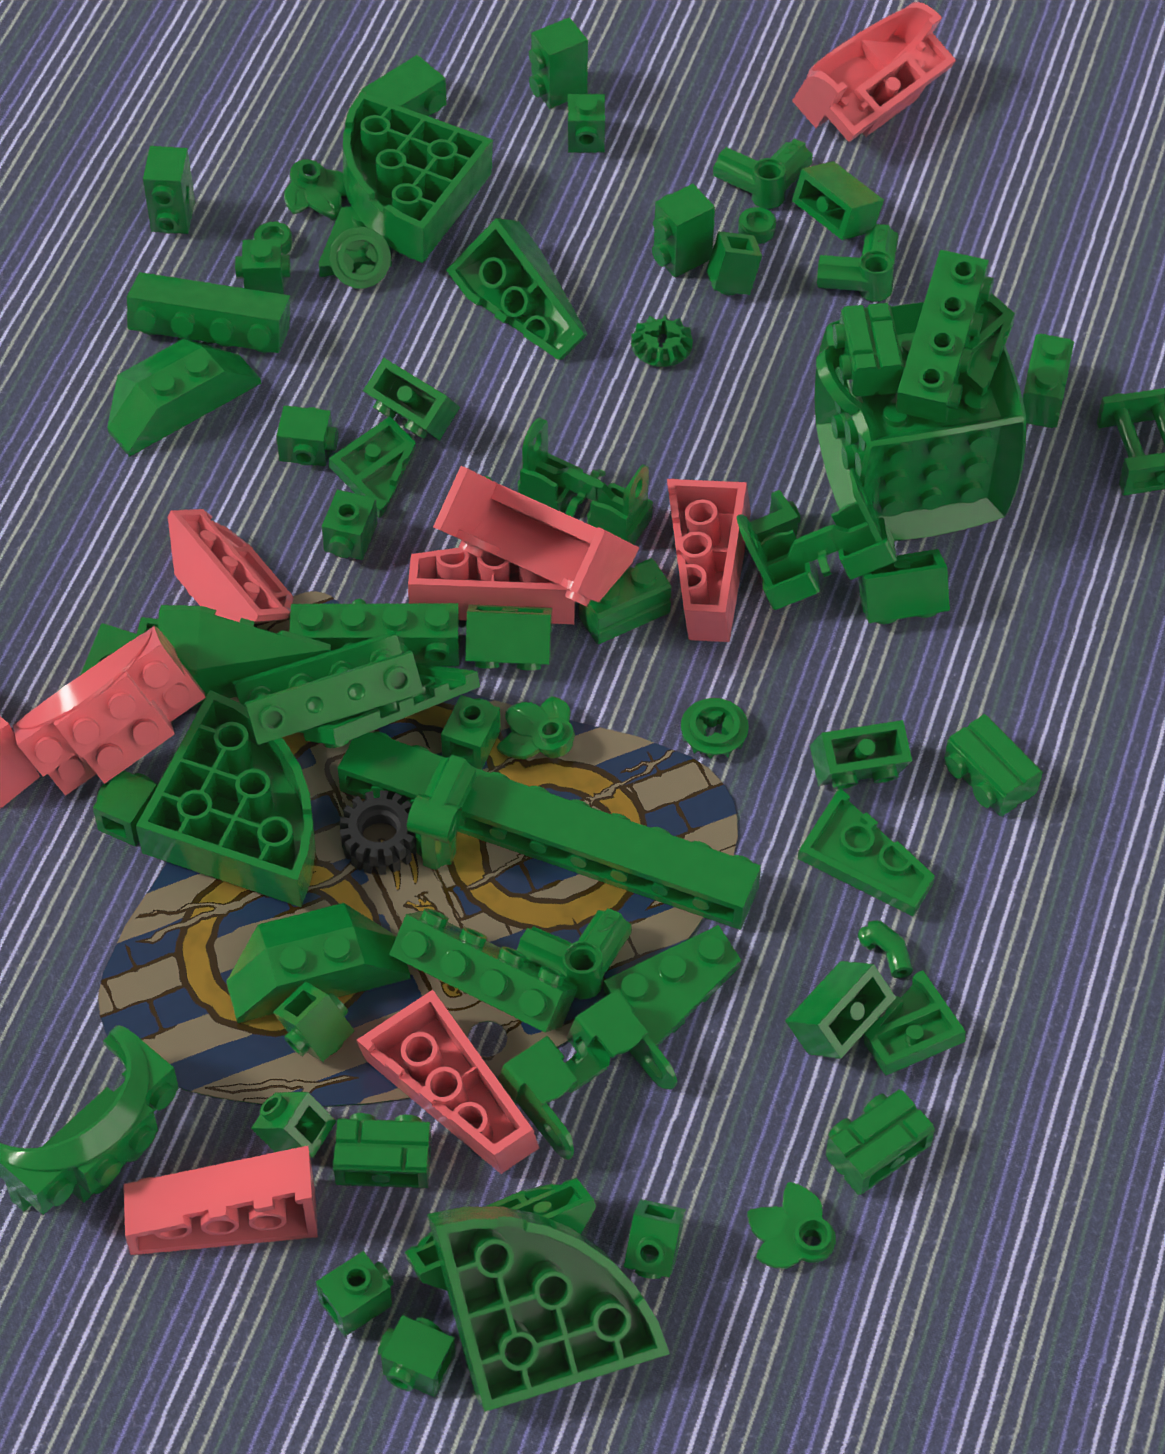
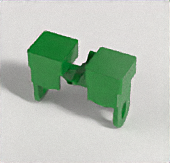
M539 417L532 423L523 442V468L520 470V479L517 482L518 493L562 513L566 511V514L573 518L579 504L583 503L586 498L592 500L590 511L587 514V524L606 530L634 545L653 518V501L648 499L649 467L642 464L626 488L615 483H610L607 486L598 479L606 474L605 471L601 469L593 470L588 475L583 472L582 468L549 454L547 420Z
M853 468L850 469L852 491L857 502L850 503L831 514L836 525L826 526L797 538L794 530L781 532L766 538L760 543L748 518L743 514L737 515V523L741 535L762 575L763 591L773 610L819 593L818 568L814 560L818 559L823 576H828L832 574L827 561L828 555L836 551L839 553V559L850 580L897 561L894 538L883 517H878L870 498H868Z
M619 989L575 1017L566 1037L577 1051L571 1059L564 1063L565 1056L549 1036H546L506 1062L498 1077V1081L515 1105L518 1104L553 1150L566 1160L571 1159L574 1154L572 1136L547 1102L562 1097L566 1092L573 1093L603 1073L609 1067L610 1057L614 1058L619 1054L629 1051L658 1087L673 1089L677 1086V1077L673 1067L648 1036L649 1032L634 1015L635 1009Z

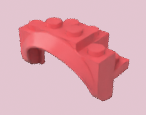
M913 2L907 7L874 23L815 63L809 70L805 81L792 102L815 128L830 120L848 142L861 133L867 137L916 101L929 83L949 70L956 62L952 54L933 34L942 17L928 5Z
M153 626L46 699L13 725L17 745L39 773L43 777L48 774L66 796L96 774L105 784L175 735L171 721L199 703L206 696L180 662L172 644L156 626Z

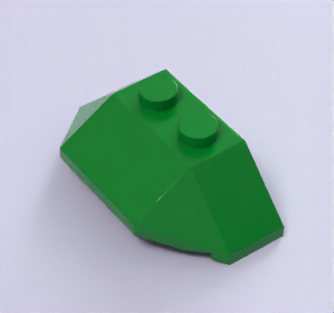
M182 339L117 375L107 426L108 433L130 457L260 385L261 378L239 354Z
M345 903L258 924L226 981L237 1024L274 1014L273 1011L305 981L327 994L332 993L338 998L411 979L407 964L389 955L397 936Z
M574 1178L564 1181L563 1185L547 1184L525 1189L485 1207H506L536 1213L570 1227L581 1235L596 1205L593 1197L581 1182ZM431 1231L420 1240L417 1246H412L406 1250L405 1255L422 1283L447 1291Z

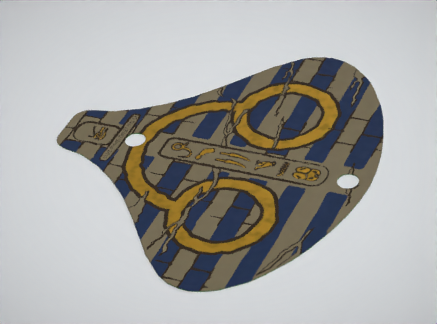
M317 591L304 592L293 596L292 604H340L332 596ZM290 615L285 620L257 623L253 626L274 633H278L281 630L289 632ZM470 691L461 694L472 699H484L494 706L500 707L501 732L486 760L483 771L502 773L510 780L521 784L540 786L559 797L568 800H581L597 810L609 814H622L635 823L650 828L659 827L665 829L673 836L691 842L700 841L706 843L714 850L734 855L738 839V825L733 798L723 782L708 767L691 756L638 736L569 720L574 729L575 737L573 746L567 754L558 758H549L540 752L528 759H515L505 756L497 750V745L512 732L505 718V711L512 705L485 698ZM460 695L371 732H382L393 740L410 746L420 745L427 748L431 753L442 756L441 733ZM297 732L282 738L300 764L310 792L316 845L312 880L302 907L167 862L126 923L102 974L98 994L100 1018L106 1036L109 1035V1032L115 1026H123L137 1035L170 1063L175 1069L178 1087L185 1091L220 1099L261 1105L275 1092H309L322 1107L372 1104L409 1099V1096L364 1059L357 1039L431 990H434L467 1038L473 1026L486 1021L495 1022L506 1031L507 1043L504 1049L493 1056H481L495 1077L500 1075L502 1067L506 1062L544 1037L549 1036L557 1047L567 1042L566 1037L575 1017L607 996L603 986L601 991L594 997L589 999L574 998L562 1027L545 1033L407 964L411 979L338 997L348 1010L344 1017L355 1032L344 1041L342 1047L336 1053L330 1055L324 1062H321L308 1053L300 1056L289 1046L284 1039L288 1032L275 1014L237 1024L226 981L258 924L345 903L397 936L406 914L423 911L424 908H428L444 914L449 918V923L461 929L467 927L487 936V942L500 948L505 946L517 950L520 938L527 928L531 929L533 926L574 943L579 940L598 910L604 911L610 908L621 913L623 918L631 924L632 933L604 974V982V980L688 940L704 917L460 832L456 834L457 853L451 865L441 866L438 870L430 869L423 866L421 856L417 853L416 855L411 853L412 861L406 865L400 860L401 870L393 872L392 867L388 866L386 867V875H379L378 867H373L371 874L364 873L363 863L356 869L352 866L351 858L346 859L340 835V818L344 817L343 810L347 805L353 808L352 800L356 798V796L340 791L337 769L352 739L344 746L327 748L323 743L305 741L304 733ZM378 823L367 827L363 832V836L369 841L383 842L394 837L396 829L389 824Z

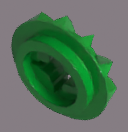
M353 227L341 232L331 245L329 262L334 275L342 283L349 287L361 289L374 286L385 277L390 267L391 254L387 242L378 232L367 227ZM367 242L365 256L371 262H374L375 265L361 264L355 273H352L354 260L349 257V254L345 253V250L358 251Z
M666 314L661 319H655L649 315L645 323H637L634 333L631 334L632 350L641 361L652 366L668 367L679 364L692 351L693 339L691 328L684 327L680 318L672 321L668 319ZM661 334L667 335L663 348L659 347L658 342L659 335Z
M707 698L695 702L685 711L681 720L683 742H687L692 747L694 754L699 751L706 753L710 760L714 755L724 754L728 758L733 750L737 748L742 749L743 743L748 736L749 726L745 713L736 704L721 698ZM723 722L722 735L715 732L711 736H706L707 725L714 728L717 724L720 725Z

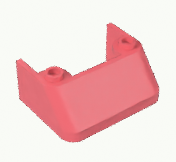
M460 466L433 526L440 531L461 539L458 548L480 558L485 550L567 588L565 597L588 607L590 600L600 602L633 563L639 547L606 530L584 523L463 466Z

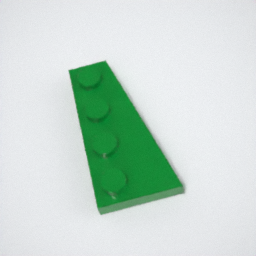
M416 663L424 693L304 730L305 741L323 743L327 748L344 746L351 739L479 688L478 671Z

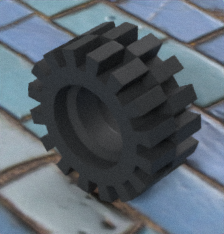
M380 790V798H374L373 791L366 792V801L364 802L357 796L352 800L353 808L347 805L343 810L344 817L340 818L341 844L346 859L351 858L352 866L356 869L363 863L364 873L368 874L372 873L373 867H378L379 875H386V867L388 866L392 867L393 872L401 870L400 860L408 865L412 861L411 853L415 855L417 853L416 834L407 830L411 803L407 800L402 804V796L396 793L391 800L388 797V791ZM378 823L389 824L396 829L395 836L383 842L369 841L365 839L363 832L367 827Z

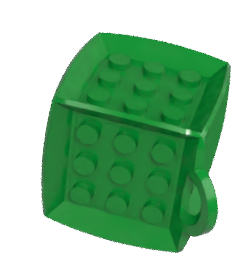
M924 302L891 307L904 368ZM840 320L829 323L822 339L819 354L816 357L814 404L821 454L839 510L850 503L857 502L852 491L850 469L853 468L868 498H870L878 517L885 519L894 541L947 534L1004 518L1012 505L1018 489L1026 448V414L1018 380L1006 346H1004L988 391L984 396L977 393L959 376L957 384L963 385L958 409L950 408L946 423L898 413L897 393L879 394L875 392L874 395L855 397L851 393L849 380H841L839 357L844 355L843 349H835L833 325L840 324Z

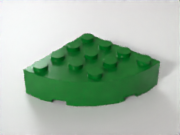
M360 92L349 108L343 133V183L348 201L362 223L367 228L378 232L390 247L410 259L424 263L491 176L493 139Z
M209 690L136 825L142 854L302 907L312 880L316 845L310 792L301 766L282 737L258 745L246 707L239 702Z
M460 1207L427 1214L474 1393L484 1412L670 1354L658 1320L635 1284L601 1248L572 1228L536 1213L506 1207Z

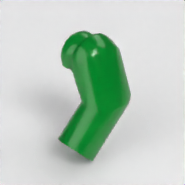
M877 920L869 921L868 926L859 929L858 939L863 947L872 950L878 945L885 952L893 978H904L911 975L913 969L903 937L882 921Z

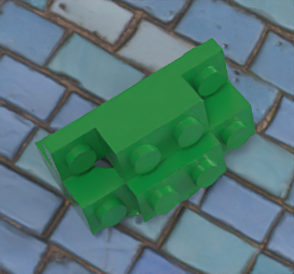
M117 1025L103 1040V1045L119 1058L126 1069L122 1073V1077L125 1079L122 1085L114 1092L106 1087L42 1147L18 1148L0 1143V1177L5 1181L11 1201L23 1212L32 1205L44 1215L53 1206L63 1204L72 1193L84 1203L94 1193L99 1194L103 1192L117 1177L121 1168L127 1162L136 1161L155 1139L158 1127L154 1111L167 1107L179 1089L175 1069L129 1029Z

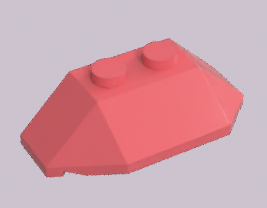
M204 509L170 511L168 523L174 575L200 606L216 610L215 615L240 622L241 618L254 621V624L288 619L291 612L293 595L248 543L227 527L211 521L212 516Z

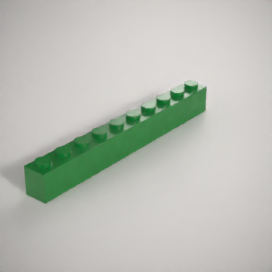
M368 732L352 739L337 768L340 791L356 797L359 796L366 800V792L373 791L374 798H380V790L388 791L389 799L392 800L396 793L402 796V804L408 800L412 805L418 794L424 795L433 773L443 756L431 753L427 748L420 745L410 746L393 740L382 732ZM476 768L477 777L462 806V818L457 832L739 930L742 929L759 889L761 865L755 864L747 857L741 855L732 856L714 850L706 843L700 841L691 842L673 836L665 829L659 827L650 828L635 823L622 814H609L597 810L581 800H568L559 797L540 786L521 784L510 780L502 773H489Z

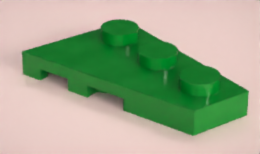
M839 787L800 847L798 859L914 917L933 886L935 875L901 843L893 842L877 827L878 822L867 812L865 814L860 812L850 802V796Z
M717 925L604 980L603 990L607 996L617 989L620 990L635 1009L634 1015L649 1032L648 1036L658 1047L672 1032L675 1033L685 1023L686 1018L702 1002L705 1003L740 968L741 959L720 926Z

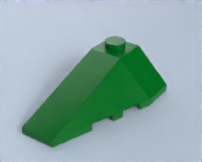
M496 218L446 269L467 299L493 313L495 318L521 332L526 339L557 360H563L588 335L541 249L519 221Z
M161 605L159 609L158 629L175 648L180 662L203 690L205 696L211 690L229 699L237 697L233 681L332 651L331 644L284 630L278 633L254 627V621L241 618L240 622L217 616L215 615L216 610L204 606ZM204 698L203 700H201V701H200L199 703H197V704H202V703L204 702L205 698Z

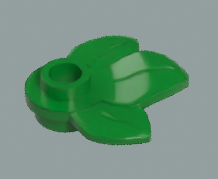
M310 159L295 162L289 174L291 183L284 192V201L292 214H298L311 207L318 213L335 220L340 211L341 198H348L343 183V173L337 170L325 169L320 163Z
M551 696L541 706L532 702H520L510 706L505 711V718L512 732L497 745V750L501 754L515 759H528L540 752L549 758L564 756L571 750L575 737L574 729L569 722L571 711L568 704L560 698Z
M787 1183L783 1194L782 1207H760L750 1209L747 1212L748 1223L753 1234L760 1241L764 1242L757 1252L756 1259L775 1269L790 1268L802 1260L811 1263L821 1262L827 1259L834 1251L836 1244L835 1231L822 1218L821 1201L814 1193L799 1184ZM813 1236L819 1239L820 1244L818 1246H810L804 1242V1239Z

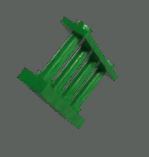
M1165 388L1127 394L1117 393L1102 397L1096 422L1098 428L1117 426L1128 458L1124 459L1119 480L1123 496L1165 489V452L1151 455L1144 454L1133 423L1155 420L1165 446Z
M394 631L232 682L238 702L247 709L258 745L424 693L413 652L410 650L402 653L397 634Z

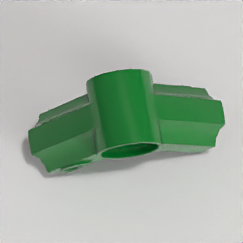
M795 138L791 142H786L771 158H764L759 161L725 147L719 153L718 159L713 166V176L752 193V201L758 207L773 209L783 204L785 191L799 178L801 170L812 164L813 154L808 150L804 142Z
M875 224L872 229L866 230L863 253L860 258L820 255L817 287L859 291V294L864 299L873 302L887 299L893 291V273L898 233L893 231L889 225Z
M451 755L447 758H441L424 795L418 794L408 815L407 830L416 834L417 854L421 856L423 866L430 869L438 870L441 866L451 865L457 853L456 834L462 818V806L477 777L476 768L471 766L462 757Z
M607 908L604 911H597L579 940L574 943L533 926L531 929L527 928L520 938L517 951L527 957L526 961L538 967L547 966L558 970L566 976L565 980L579 986L574 998L589 999L601 991L603 976L631 935L632 926L623 918L621 913Z

